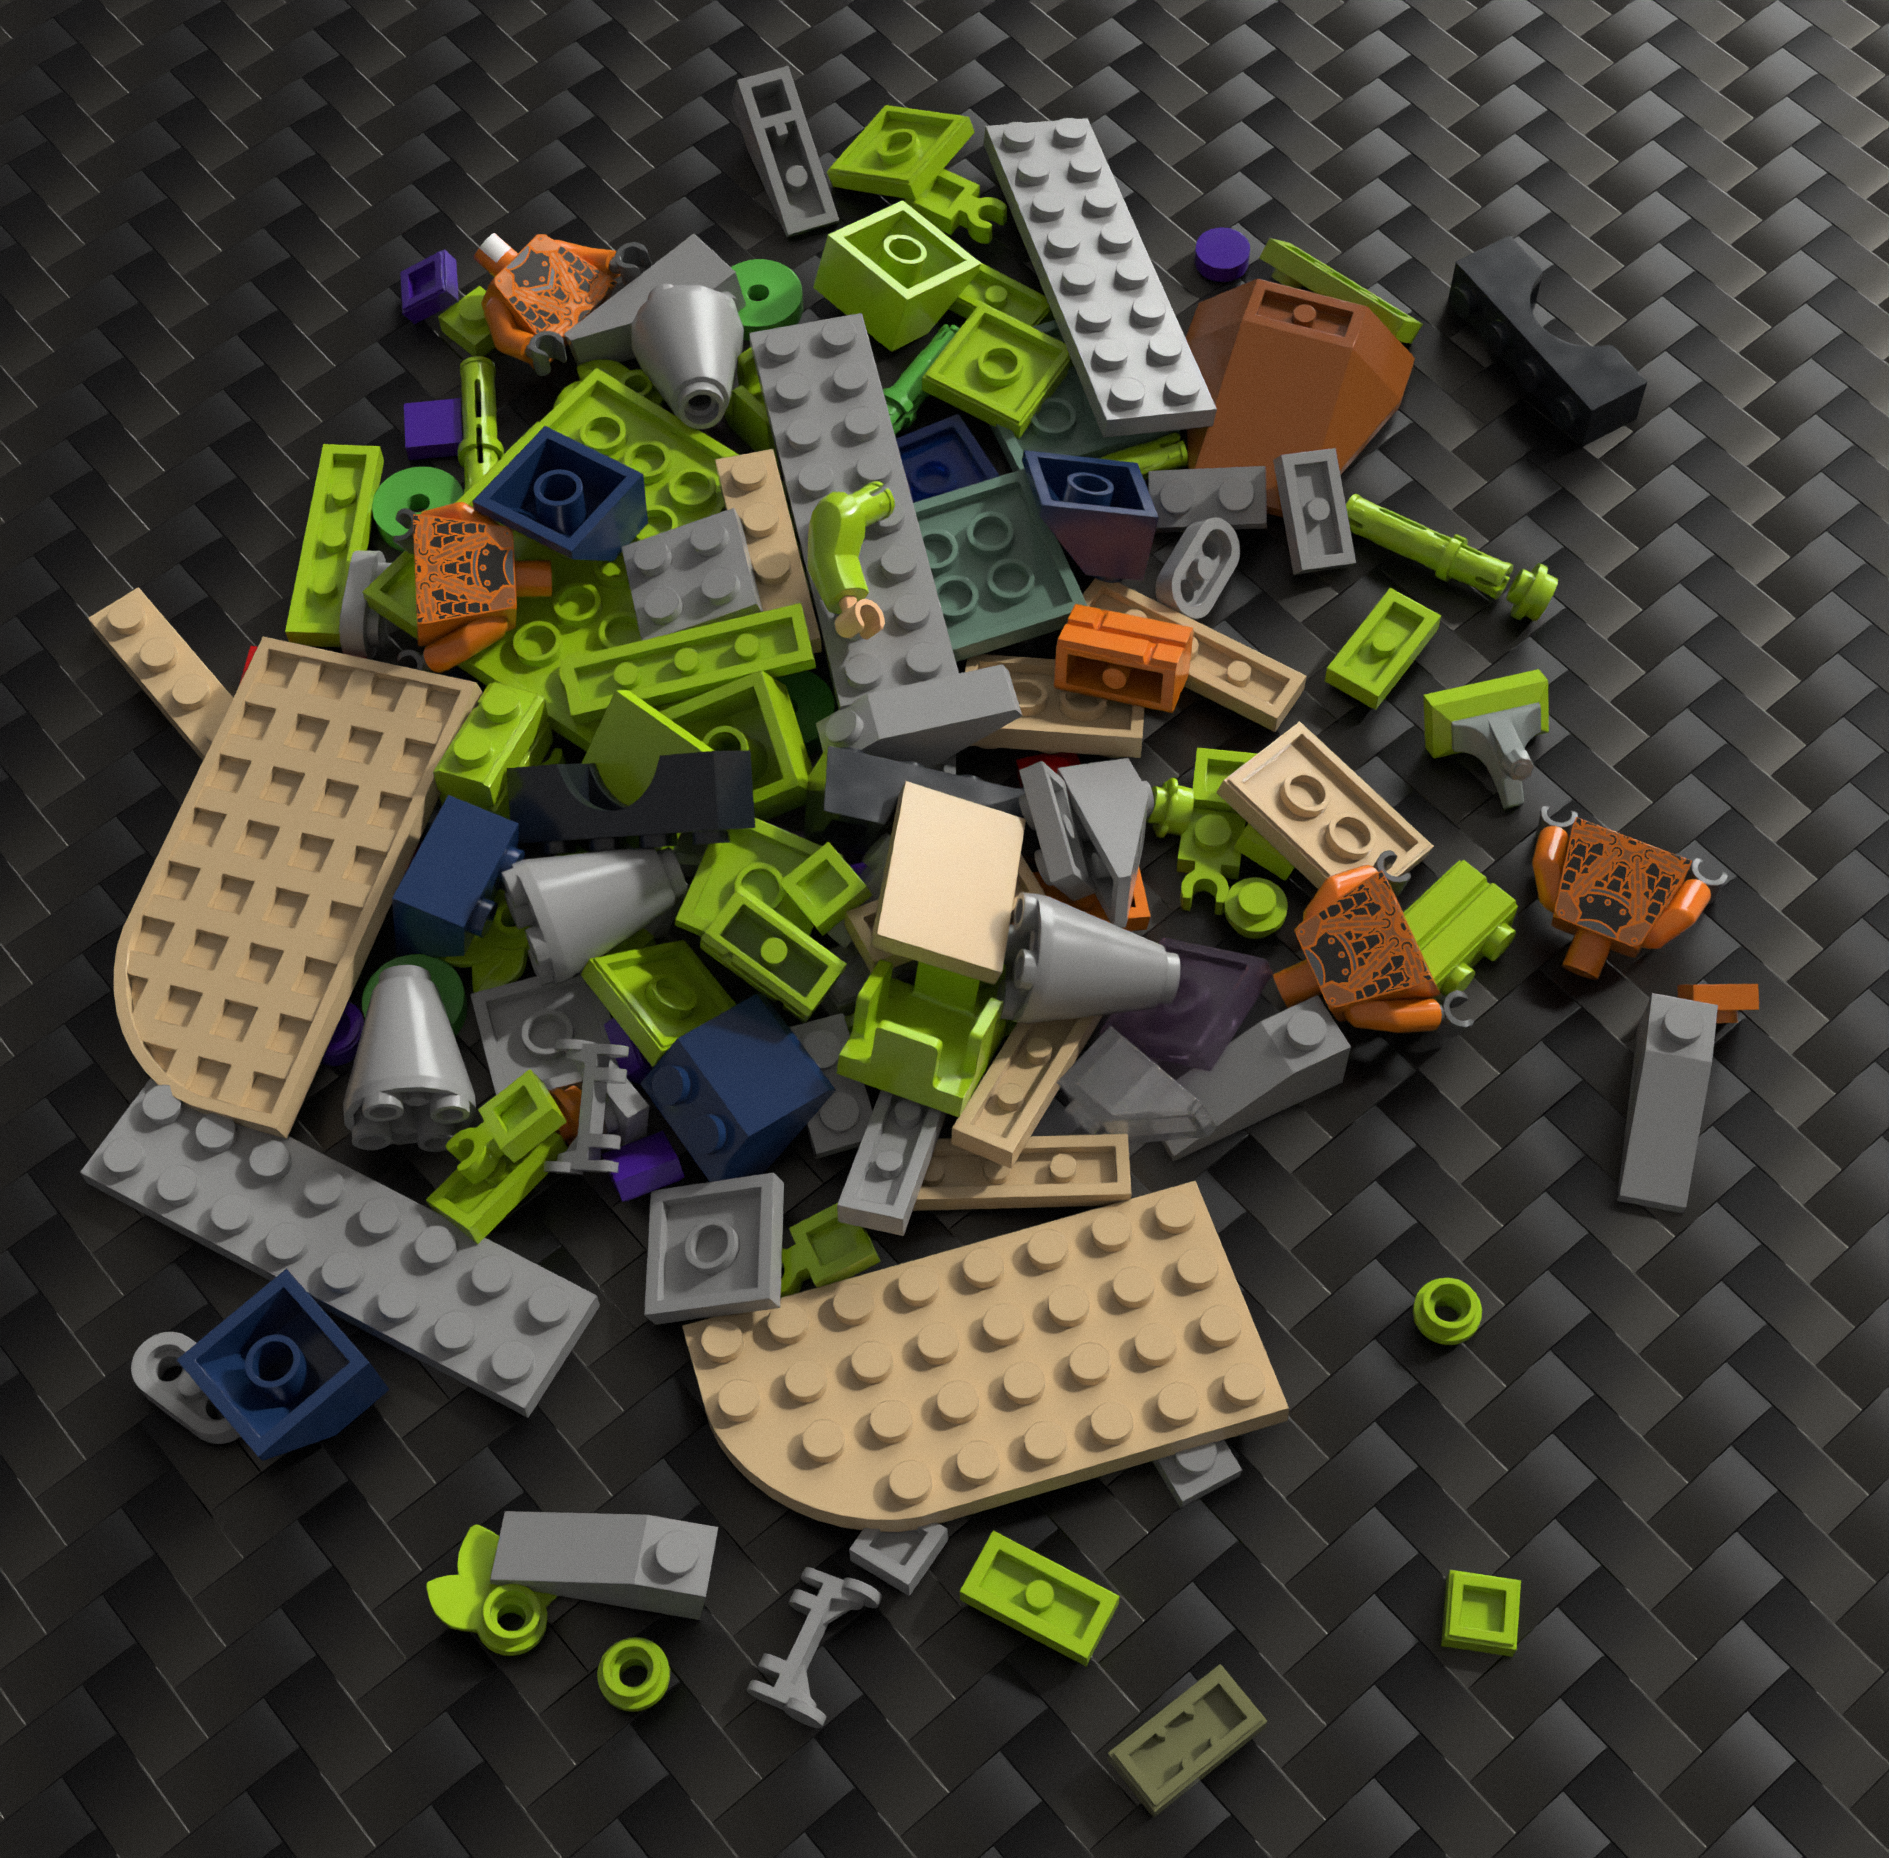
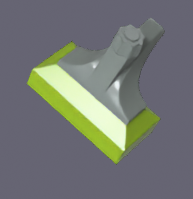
M1537 669L1423 695L1425 748L1435 759L1461 752L1476 756L1487 767L1499 793L1503 808L1510 809L1523 805L1522 781L1526 777L1531 776L1534 768L1525 747L1534 736L1549 733L1548 679L1543 673Z

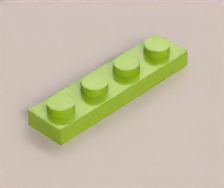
M323 444L285 630L288 641L291 643L305 646L341 647L339 632L340 614L351 557L356 550L367 551L373 522V498L380 485L384 464L380 446Z
M801 603L560 660L570 714L576 725L602 719L615 690H629L654 707L699 696L760 670L776 678L816 668Z

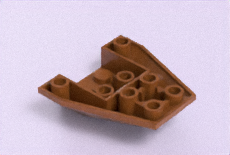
M1255 279L1199 302L1185 338L1217 411L1213 426L1186 429L1188 469L1265 466L1267 514L1283 518L1273 460L1285 454L1336 448L1341 475L1400 407L1415 358L1379 318L1364 305L1261 279Z

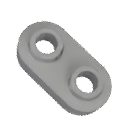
M1210 518L1192 523L1187 527L1158 575L1156 597L1159 603L1193 620L1202 618L1210 612L1240 558V544L1237 534L1227 521L1221 518Z
M356 550L351 557L339 625L343 654L372 659L375 656L377 647H384L386 644L387 619L369 608L367 600L364 599L362 593L366 587L392 564L386 563L381 551Z
M177 1332L159 1333L144 1341L134 1354L131 1372L134 1382L149 1401L208 1443L224 1444L241 1437L226 1418H212L216 1406L184 1368L177 1379L170 1382L162 1381L163 1374L167 1369L173 1366H181L177 1359L194 1346L196 1342L186 1335Z

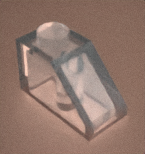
M1112 1026L1056 1082L1071 1102L1064 1109L1065 1113L1088 1135H1095L1099 1129L1105 1134H1128V1144L1209 1137L1217 1128L1205 1106Z

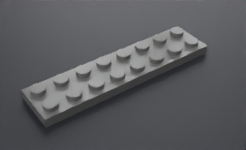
M1063 118L1056 121L1012 122L1004 125L985 126L983 145L1103 438L1213 426L1217 411L1215 403L1088 118Z
M862 313L749 333L751 351L838 709L841 710L852 705L853 701L867 693L959 674ZM876 481L884 485L880 491L871 496H875L889 488L894 497L895 508L890 517L865 528V538L858 558L869 590L865 599L872 600L879 606L884 615L885 624L881 631L868 640L863 639L860 633L849 639L837 633L835 620L840 614H834L827 610L808 572L809 523L813 510L826 495L833 491L845 492L849 495L860 490L866 484Z
M150 1078L80 1172L87 1184L270 1281L287 1268L322 1309L529 1418L600 1307L597 1295L487 1238L476 1244L442 1215L289 1136L286 1139L235 1124L233 1119L214 1113L208 1115L200 1113L172 1096L170 1085H158L152 1078Z

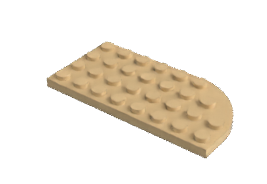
M262 637L123 926L116 949L114 998L122 1033L131 1052L145 1072L158 1085H170L172 1096L182 1101L184 1105L206 1115L214 1113L233 1119L235 1124L287 1139L392 904V897L404 877L441 794L437 789L433 771L472 709L478 707V700L483 692L476 682Z
M1196 1181L782 1297L780 1308L717 1316L682 1326L709 1426L719 1446L733 1465L769 1497L793 1511L824 1523L849 1529L863 1530L864 1528L880 1529V1532L918 1530L920 1526L935 1522L939 1524L1174 1455L1179 1451L1211 1442H1218L1288 1421V1404Z

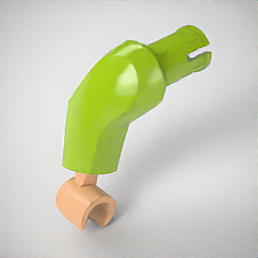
M873 481L868 483L860 490L849 495L845 492H831L819 501L812 512L809 523L808 572L827 610L834 614H840L836 617L835 629L844 638L851 639L860 633L863 639L868 640L881 631L885 624L884 615L879 606L872 600L865 599L869 590L858 558L865 538V528L890 517L894 512V497L889 488L875 496H871L882 489L884 484L881 482Z

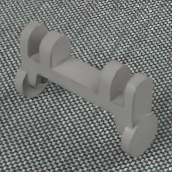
M556 1039L555 1050L567 1052V1058L573 1059L583 1079L578 1135L566 1152L558 1154L557 1161H544L543 1172L583 1175V1172L618 1173V1162L600 1160L601 1149L620 1150L621 1136L603 1134L607 1083L626 1084L627 1076L626 1069L609 1068L610 1057H628L629 1047L614 1044H595V1042L576 1039Z
M805 1567L800 1579L807 1585L820 1591L815 1596L795 1589L788 1604L796 1611L808 1615L787 1661L765 1653L759 1662L758 1670L776 1679L775 1686L751 1680L746 1691L763 1702L783 1709L793 1719L810 1727L820 1729L827 1716L816 1708L817 1704L811 1698L806 1672L830 1622L850 1610H860L863 1606L878 1608L882 1594L872 1586L857 1579L844 1578L842 1580L814 1568Z

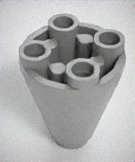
M658 285L649 292L647 301L640 307L631 325V346L637 362L673 413L684 424L694 429H706L716 425L722 419L729 405L738 369V356L742 353L744 328L737 312L736 304L729 295L702 285Z
M653 847L527 859L513 863L509 870L501 872L507 893L504 894L517 929L529 926L528 929H525L530 946L528 955L541 986L553 981L556 985L569 981L582 972L589 959L601 957L609 953L675 906V899L687 895L688 892L682 870L670 847L657 852Z
M1021 892L1015 906L1014 925L1010 924L1004 959V963H1006L1005 980H1002L999 985L996 999L1004 1002L1001 1019L1027 1024L1154 1009L1158 1003L1170 1005L1173 1002L1180 980V959L1178 954L1166 952L1164 946L1051 897Z
M398 965L387 968L380 973L379 984L372 991L343 1102L344 1123L352 1131V1144L357 1148L378 1150L390 1144L418 1143V1147L424 1151L448 1150L446 1148L448 1141L459 1131L467 1129L476 1119L475 1093L438 987L431 981L430 972L423 967Z

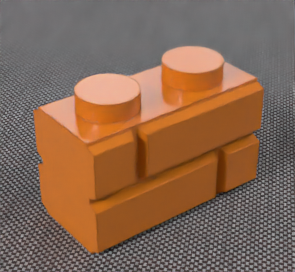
M1075 604L1068 617L1067 624L1064 625L1057 641L1054 687L1059 690L1173 713L1180 692H1182L1189 675L1193 627Z

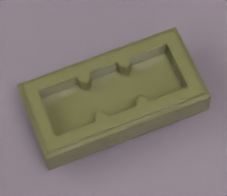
M1219 1664L1108 1753L1107 1760L1154 1818L1265 1729L1268 1721L1223 1666Z

